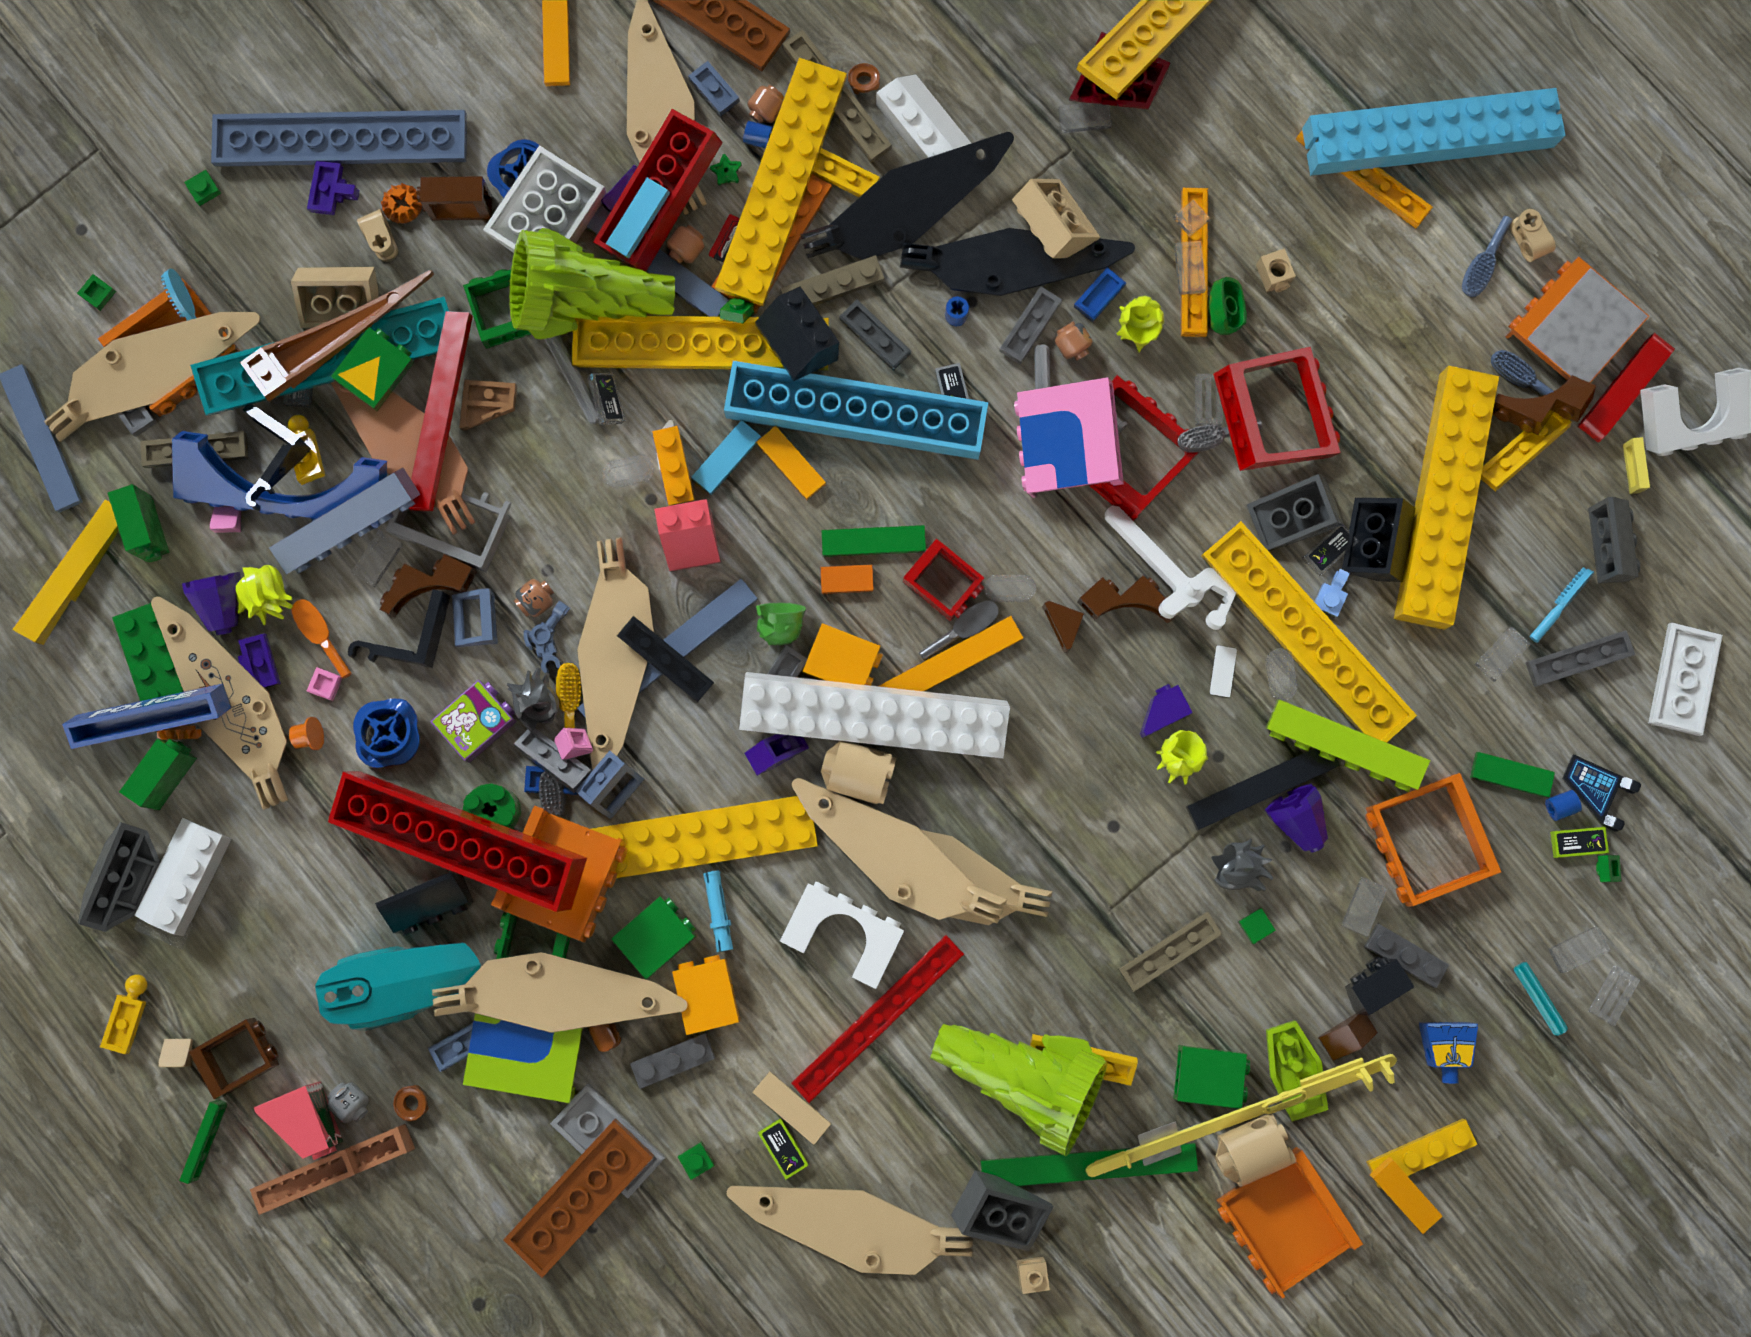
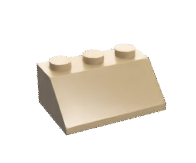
M1030 179L1012 199L1017 206L1018 213L1026 219L1031 226V232L1040 239L1044 245L1045 252L1052 258H1068L1100 238L1060 179Z
M374 267L297 268L291 280L300 328L316 327L378 298V285Z

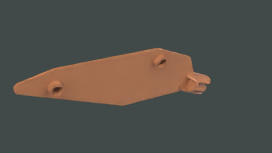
M336 381L332 382L331 384L372 459L386 460L387 473L389 475L404 468L411 479L425 413L394 392L389 395L380 409L375 411ZM449 435L434 506L440 511L448 528L454 535L458 532L448 514H453L462 530L467 527L458 512L460 508H462L471 525L475 523V520L462 498L468 467Z

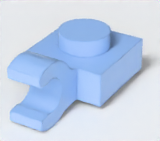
M1342 569L1336 571L1331 585L1322 584L1314 601L1325 614L1334 618L1338 617L1348 593L1341 591L1350 573Z

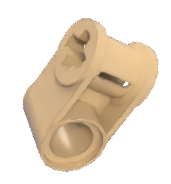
M378 209L358 218V225L369 247L375 252L377 257L385 262L395 259L398 255V246L382 210Z
M1527 209L1510 224L1511 233L1517 241L1523 257L1528 262L1539 259L1555 250V240L1549 233L1538 211Z

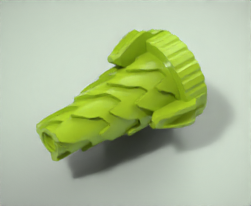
M542 228L538 232L521 230L512 259L509 298L510 316L515 329L528 330L535 339H546L577 330L578 324L575 318L598 321V317L619 319L625 316L647 318V314H673L675 309L673 305L675 299L674 276L647 273L641 269L620 265V261L594 258L593 253L582 252L583 248L558 232L547 228Z
M943 1024L938 1031L939 1034L934 1043L930 1059L951 1068L960 1078L981 1087V1093L1000 1101L1004 1108L1019 1115L1033 1132L1040 1137V1144L1067 1156L1075 1145L1090 1115L1107 1069V1061L1104 1060V1057L1092 1052L1089 1041L1080 1038L1044 1034L1042 1043L1045 1048L1041 1051L1020 1041L1019 1044L1013 1043L994 1033H990L988 1036L980 1031H974L963 1026Z

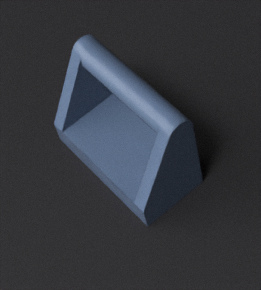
M487 588L452 595L455 647L498 644L494 592ZM480 599L482 636L465 639L463 601Z
M609 750L575 792L611 820L644 781V778ZM628 772L633 776L632 779L611 804L604 808L600 803L625 773Z

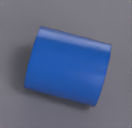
M748 121L743 135V143L766 149L773 127Z
M957 296L949 299L947 302L945 319L951 326H961L966 322L969 311L967 301ZM956 309L957 311V309H960L962 311L960 315H958V312L955 315L952 313V310Z
M1573 790L1553 796L1545 801L1546 809L1554 821L1571 816L1582 810L1580 799Z

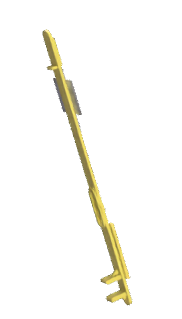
M1388 1054L1364 1063L1363 1058H1359L1300 1080L1301 1087L1282 1092L1277 1096L1201 1124L1178 1131L1176 1122L1169 1123L1138 1135L1139 1146L1095 1161L1086 1168V1173L1090 1177H1095L1125 1165L1130 1169L1131 1163L1143 1159L1144 1166L1181 1153L1180 1145L1263 1114L1281 1111L1302 1103L1306 1099L1360 1079L1371 1092L1373 1091V1080L1370 1075L1380 1071L1387 1081L1393 1084L1395 1083L1394 1073L1390 1068L1396 1064L1397 1059L1393 1054ZM1302 1094L1299 1097H1296L1294 1099L1288 1100L1286 1102L1268 1108V1106L1274 1103Z

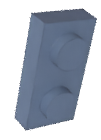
M708 61L688 75L689 81L720 117L740 102L738 95Z

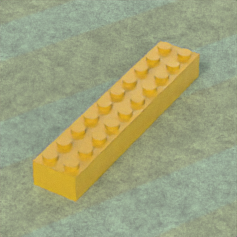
M1447 366L1439 374L1415 502L1416 510L1403 582H1400L1394 619L1442 630L1454 625L1499 376L1453 366Z

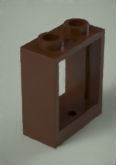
M483 176L420 177V186L416 189L417 201L421 202L423 211L427 212L432 221L490 220L492 217V194Z
M255 1018L245 1019L189 1051L213 1099L228 1095L280 1065L277 1060L279 1058L278 1052L265 1038L266 1030L259 1020L257 1021ZM248 1030L265 1064L228 1084L211 1050Z

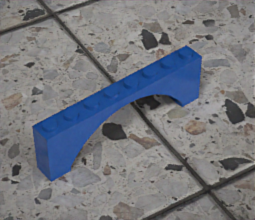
M182 431L172 438L173 498L183 499L186 503H209L212 507H222L225 505L240 511L254 510L246 502V495L254 484L237 474L221 459L208 442L207 434ZM361 457L353 465V472L349 477L336 486L319 493L296 496L279 493L270 494L264 491L256 499V503L261 507L259 512L262 514H285L288 518L307 517L314 521L386 478L387 461ZM377 520L371 526L375 529L380 526V523Z

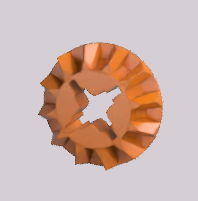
M403 183L397 186L391 185V189L384 192L381 205L384 214L391 221L401 224L408 223L420 214L422 204L417 201L416 189L412 185L409 186ZM405 197L409 207L401 205L397 208L398 205L394 199L402 200Z
M178 726L157 731V738L161 740H168L169 738L172 740L198 739L202 736V729H196V726Z

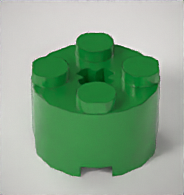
M490 783L476 787L466 795L463 801V811L513 830L518 823L519 817H521V806L516 795L507 788ZM490 806L497 807L493 817L487 813Z

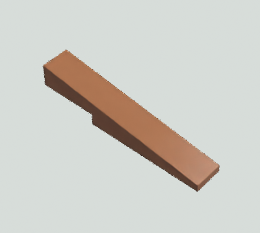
M403 1124L250 1189V1192L260 1215L414 1150L415 1147L406 1124Z

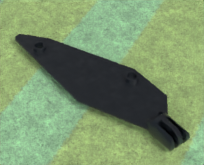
M1004 132L889 170L829 225L800 234L801 239H806L824 232L826 233V236L804 243V249L829 242V246L806 253L807 258L809 259L837 249L864 260L875 255L877 257L901 249L903 243H915L995 170L1013 143V134L1011 132ZM979 149L984 151L982 159L976 157V152Z
M1006 228L936 247L903 243L900 268L931 271L950 290L1003 296L1105 269L1134 253L1135 245L1132 242L1099 238L1091 245L1068 258H1052L1045 252L1044 245L1031 230Z

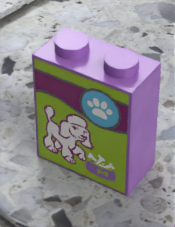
M477 680L430 721L461 758L468 763L473 761L517 722L513 717L515 714L514 709L506 701L501 703L497 699L496 695L499 693L490 682L484 684L482 681Z

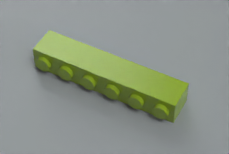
M1279 699L1276 701L1265 728L1271 731L1269 736L1284 741L1286 737L1296 741L1294 746L1309 751L1311 747L1320 750L1319 756L1333 762L1336 757L1345 761V767L1359 772L1361 767L1371 771L1370 777L1382 782L1385 781V778L1396 781L1395 787L1410 792L1411 788L1419 789L1431 761Z

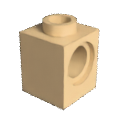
M1285 248L1261 256L1256 264L1266 292L1273 290L1276 293L1282 292L1290 287V284L1296 277ZM1272 269H1277V270H1279V271L1281 272L1282 276H1281V277H1276V276H1274V275L1272 274L1271 270H1272Z
M1044 1257L1016 1260L1020 1289L1023 1294L1050 1290L1047 1265Z

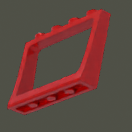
M1311 346L1229 364L1213 374L1240 471L1326 459L1341 453L1338 445L1340 435L1334 430L1332 424L1333 410L1327 406L1325 399L1326 385L1320 381L1318 374L1320 364L1318 359L1314 358ZM1294 362L1299 370L1320 448L1269 454L1263 446L1244 373Z
M1116 375L1112 380L1114 395L1118 396L1178 446V437L1189 429L1184 430L1177 424V419L1174 415L1170 413L1164 414L1158 409L1157 403L1153 398L1141 395L1135 383L1129 380L1124 381ZM1185 452V456L1146 495H1141L1124 480L1122 485L1113 486L1110 482L1088 486L1111 505L1120 507L1134 521L1199 452Z

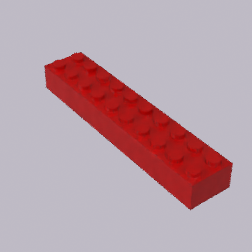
M361 771L342 772L328 822L555 912L572 910L587 861V857Z

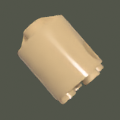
M839 741L826 752L821 773L827 790L873 804H883L889 782L885 781V779L891 780L896 757H892L890 753L853 742Z
M1266 1114L1217 1136L1219 1144L1215 1155L1217 1165L1225 1177L1240 1187L1296 1163L1293 1151L1290 1147L1287 1148L1285 1143L1288 1135L1283 1125L1277 1124L1273 1114Z

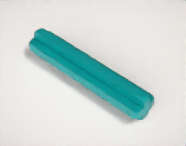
M1522 962L1516 965L1514 972L1552 1033L1557 1036L1565 1033L1568 1030L1567 1025L1529 964Z

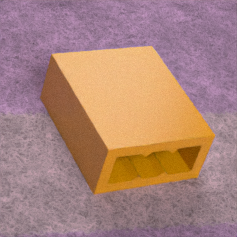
M822 623L804 666L803 675L816 680L871 686L874 678L869 676L873 667L878 669L883 654L879 653L880 645Z
M715 955L704 958L705 964L694 966V962L690 961L678 964L679 970L672 971L677 995L687 1001V1009L681 1012L686 1035L741 1021L727 958L720 960V956Z

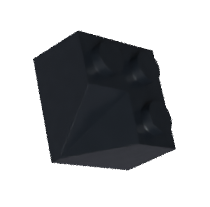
M1376 957L1365 964L1367 968L1350 978L1351 983L1345 986L1354 1012L1368 1016L1414 988L1413 983L1399 961L1387 957L1381 959Z

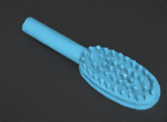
M168 269L162 274L161 281L165 280L162 285H166L164 287L165 290L168 289L166 294L170 293L168 298L172 297L170 299V302H174L172 306H177L174 308L179 310L177 314H180V317H186L187 321L195 319V307L184 282L174 269Z
M1583 567L1575 575L1572 582L1567 585L1556 599L1555 603L1557 606L1548 613L1529 636L1531 640L1536 643L1541 640L1560 617L1561 612L1590 580L1594 571Z

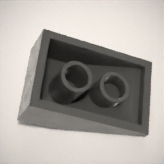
M1320 474L1247 504L1260 542L1268 551L1323 534L1344 525L1326 477Z
M975 1170L951 1216L962 1235L1030 1251L1054 1206L1052 1203L998 1176Z

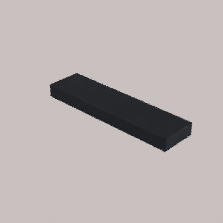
M632 616L616 635L696 702H699L714 684L710 678L635 616Z

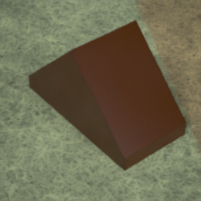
M1047 601L1043 604L1042 608L1063 652L1067 653L1072 648L1084 613Z
M1354 1014L1320 1035L1318 1039L1331 1060L1334 1061L1362 1049L1378 1032L1367 1015Z

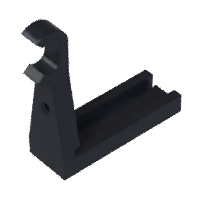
M248 404L244 407L243 411L251 416L255 423L287 444L282 445L261 478L246 495L247 504L254 510L261 511V507L256 503V499L264 491L275 494L272 487L308 454L311 448L295 433L253 404Z
M432 590L417 653L363 641H354L348 648V656L354 658L357 656V649L362 647L370 650L368 659L373 663L380 656L433 668L451 596L443 591Z

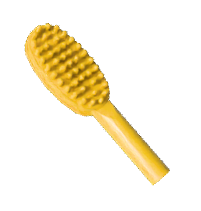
M564 663L557 672L556 694L559 699V708L564 712V728H575V710L579 707L581 699V677L576 665Z

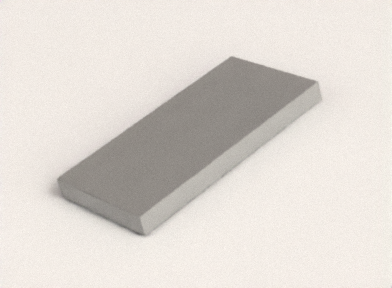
M587 1083L550 1124L581 1154L585 1152L615 1118L654 1155L651 1161L621 1192L628 1199L666 1157L596 1089Z

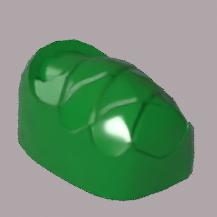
M1224 277L1213 282L1210 289L1209 313L1211 315V328L1219 335H1230L1246 324L1247 314L1243 289L1239 281L1231 277Z

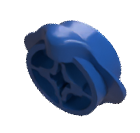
M526 139L517 140L502 152L497 153L489 161L487 166L488 179L503 198H505L511 188L503 182L502 174L517 180L519 177L518 173L529 162L528 156L532 157L539 147V144ZM518 155L516 162L506 164L512 157Z
M393 698L384 701H373L362 706L357 712L353 723L356 739L355 748L358 757L365 765L372 768L401 765L415 756L420 741L417 729V715L414 708L406 700ZM383 715H394V717L390 716L386 721L376 720ZM403 720H405L407 727L404 740L398 736V731L402 727L400 724ZM369 726H371L375 732L371 739L372 743L368 746L366 735ZM386 730L388 732L390 731L391 734L389 736L383 735L382 732ZM388 745L397 747L392 751L378 752L379 749L383 750Z

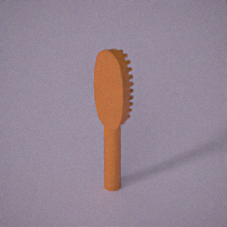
M305 599L296 601L291 612L300 631L312 643L320 644L343 679L349 677L352 673L328 639L329 630L321 613L313 604Z

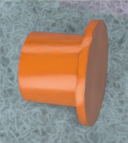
M308 717L304 724L294 725L290 728L289 739L295 749L310 747L312 750H320L324 744V731L316 717Z

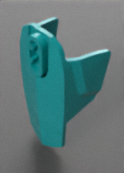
M465 943L410 948L393 946L352 954L338 960L336 966L324 971L319 976L315 985L319 1012L329 1023L348 1025L350 1029L357 1031L371 1030L409 1020L417 1013L432 1007L433 999L442 997L433 996V989L466 984L480 969L481 964L475 953ZM355 986L363 987L364 992L361 996H355L352 993ZM328 992H333L337 995V998L331 1003L325 1000V995Z

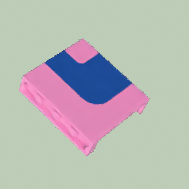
M1109 377L1017 392L1018 401L1014 402L1016 415L1020 418V426H1017L1018 440L1022 441L1023 451L1019 452L1021 466H1024L1025 476H1022V487L1024 491H1027V494L1035 498L1038 492L1110 482L1113 486L1124 484L1114 387Z

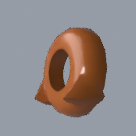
M860 63L850 69L848 83L856 95L873 90L877 91L880 85V73L875 66L868 63ZM861 76H868L871 79L865 85L857 82Z
M419 1085L403 1087L394 1097V1110L403 1120H417L429 1110L427 1097ZM409 1095L415 1096L418 1100L416 1110H411L406 1105V1099Z

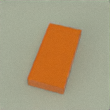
M872 565L821 567L822 594L873 592Z

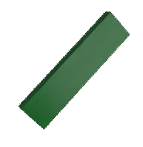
M925 525L821 530L823 557L921 553L926 551Z

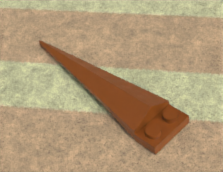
M428 270L398 288L348 313L291 337L263 346L240 363L264 397L271 401L289 387L294 389L366 331L368 327H371L433 277L434 273L432 270Z

